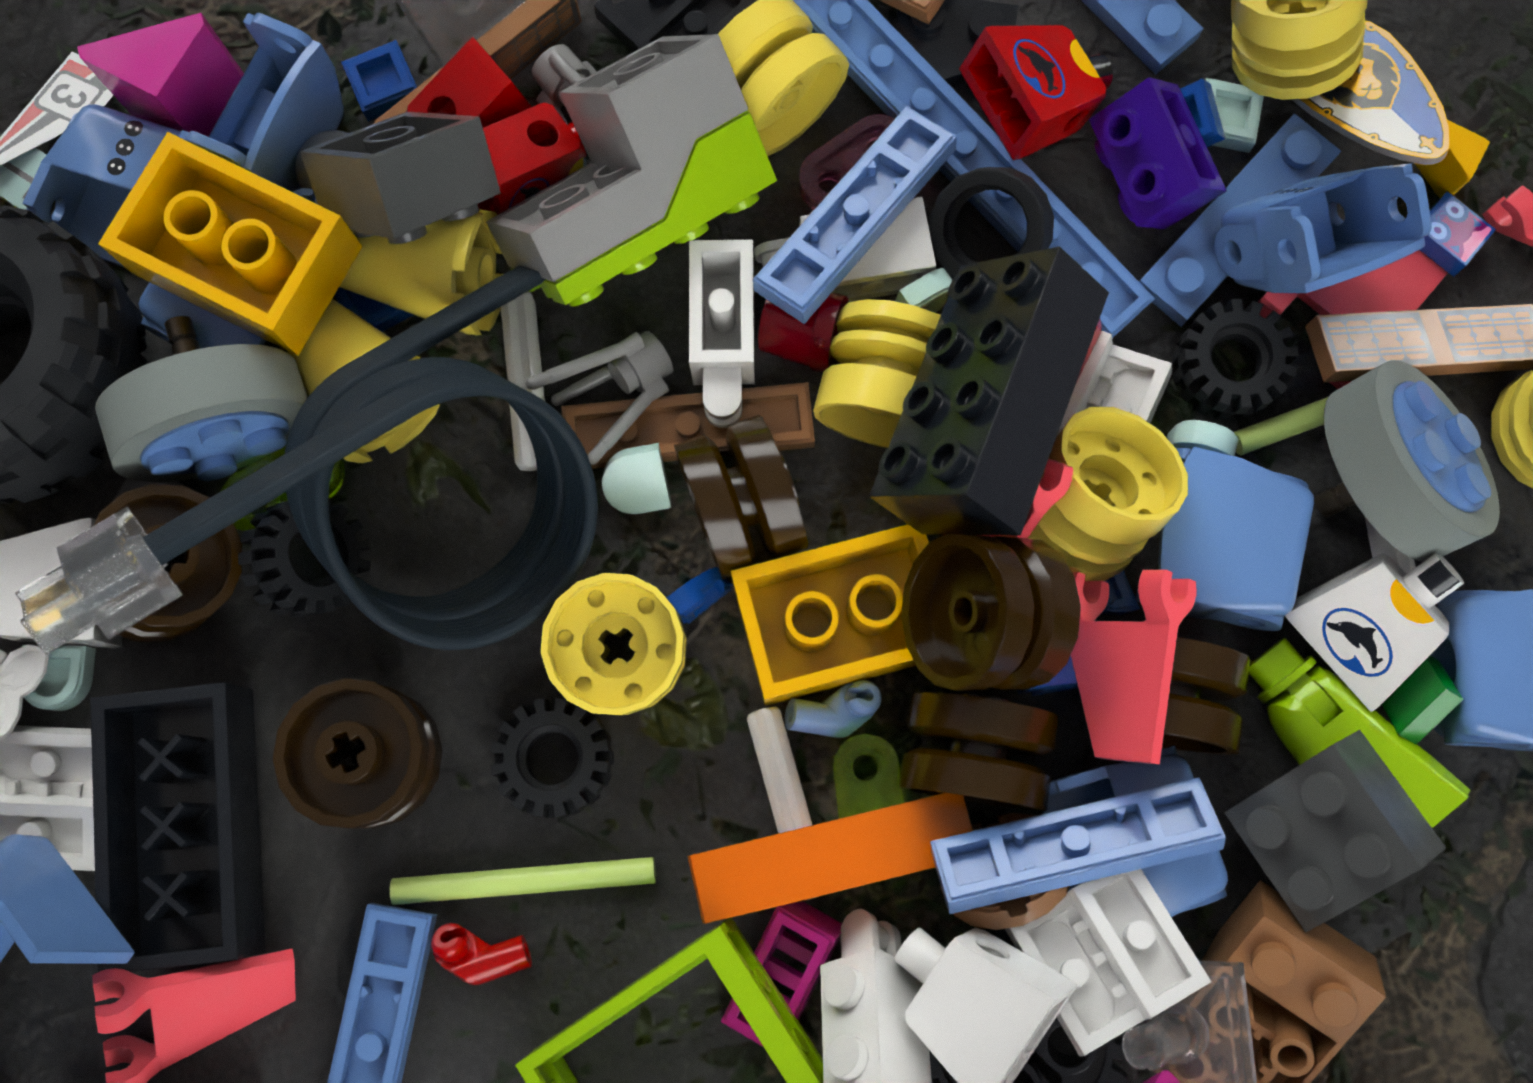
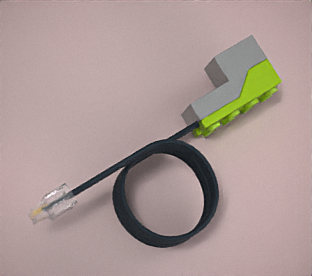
M719 35L662 36L560 91L559 94L591 163L486 221L508 266L512 269L349 362L327 377L309 395L297 413L290 429L283 456L149 534L146 533L127 506L56 547L61 566L15 592L22 606L24 618L20 620L21 624L45 655L95 625H98L105 636L111 639L183 595L181 590L164 569L168 565L167 562L285 492L287 493L290 510L297 528L313 555H315L351 602L365 616L382 629L400 639L432 649H474L504 640L528 627L548 612L555 600L567 591L577 579L590 553L595 536L598 510L596 482L588 455L581 441L567 421L551 405L486 368L453 358L430 357L410 359L527 291L531 293L541 287L545 296L552 298L557 303L569 304V306L585 304L598 297L604 291L602 285L604 282L621 272L624 275H629L644 270L657 260L655 252L673 242L675 244H682L692 241L708 231V221L724 212L732 214L745 210L759 200L758 192L775 183L777 178L752 116L748 112V106ZM471 396H491L505 399L515 410L528 432L537 465V493L534 508L524 532L508 554L493 568L472 582L449 592L430 596H405L378 589L352 574L346 568L340 556L329 518V485L335 462L418 413L440 403Z

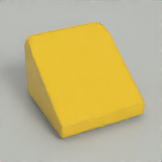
M1447 120L1449 125V149L1446 157L1441 162L1433 165L1414 163L1439 198L1447 191L1454 196L1470 181L1490 143L1486 138Z

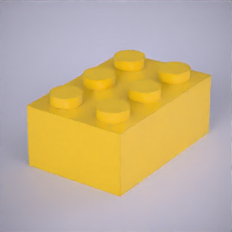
M170 132L166 133L98 243L132 274L297 356L301 353L363 247L340 215Z
M907 524L730 571L765 706L916 666L906 646L901 615L904 586L914 560L929 543L926 534H921Z

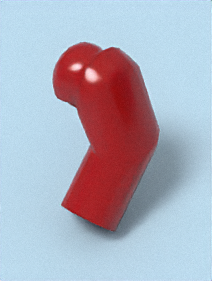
M446 923L440 926L431 938V948L435 961L442 968L470 985H481L532 967L531 953L523 934L490 945L469 930L463 928L460 924Z

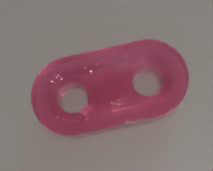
M883 114L866 116L809 154L803 161L799 174V191L804 202L814 210L830 193L823 191L819 184L824 180H833L838 184L895 118Z

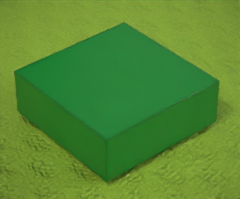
M1430 655L1382 703V706L1398 735L1417 744L1462 702L1463 697L1440 661Z

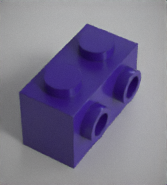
M1148 77L1089 119L1097 137L1094 143L1096 153L1101 162L1112 171L1121 191L1118 194L1119 205L1126 217L1135 223L1136 227L1167 229L1227 192L1178 84Z

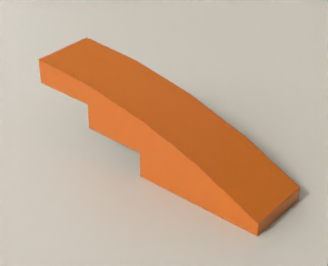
M942 793L687 857L702 924L935 868L930 841L973 830L964 796Z

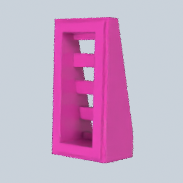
M803 901L776 907L754 952L772 979L795 991L791 999L782 993L781 995L797 1020H799L821 977L820 965L829 962L842 933V923ZM788 927L789 929L816 943L817 948L809 945L808 943L788 933L787 931H785L786 928ZM777 948L807 965L805 972L802 973L772 956L775 949ZM732 998L721 1022L763 1047Z

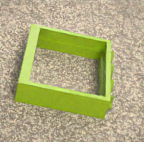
M727 918L535 1048L515 1066L525 1083H579L563 1058L565 1054L706 959L709 960L786 1083H823V1059L734 920Z

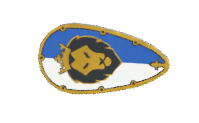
M1365 21L1363 59L1349 79L1334 90L1306 99H1291L1317 120L1343 136L1380 154L1402 161L1433 165L1441 162L1448 153L1449 125L1444 107L1431 83L1407 50L1389 32L1372 22Z

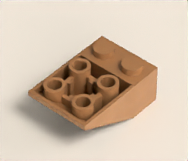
M1260 880L1221 927L1200 962L1212 982L1174 1005L1145 1053L1143 1062L1157 1072L1163 1070L1170 1071L1180 1083H1311L1386 998L1377 959L1374 955L1326 923H1322L1312 930L1305 932L1280 894Z

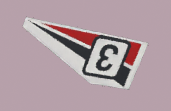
M71 52L0 137V166L61 135L72 117L82 107L88 104H97L104 107L112 98L113 94L80 59L79 54Z

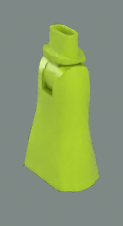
M1285 637L1250 663L1249 674L1263 690L1257 698L1263 704H1269L1266 710L1270 723L1283 745L1299 765L1332 744L1361 730L1431 828L1436 826L1468 799V794L1471 790L1418 744H1414L1398 735L1394 726L1376 710L1370 712L1340 677L1320 665L1311 669L1317 661L1311 655L1303 659Z

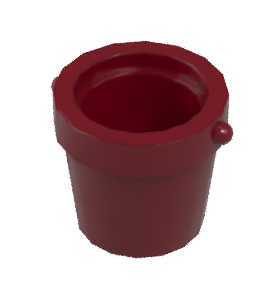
M832 292L805 324L766 299L759 325V350L811 367L812 371L823 373L831 365H837V361L831 355L830 346L832 339L838 335L836 323L840 309L849 302L848 296Z

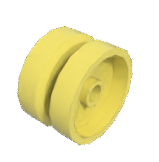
M757 0L737 14L718 33L767 156L784 149L821 117L836 98L846 80L849 68L846 56L825 34L812 33L813 25L809 17L793 0Z

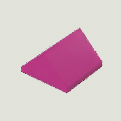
M201 12L77 47L80 59L132 116L179 131H195L207 137L211 134L244 74Z

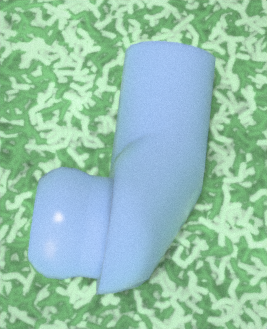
M864 679L843 685L822 703L791 698L785 711V727L787 730L821 736L847 737L874 715L881 704V692L873 682Z

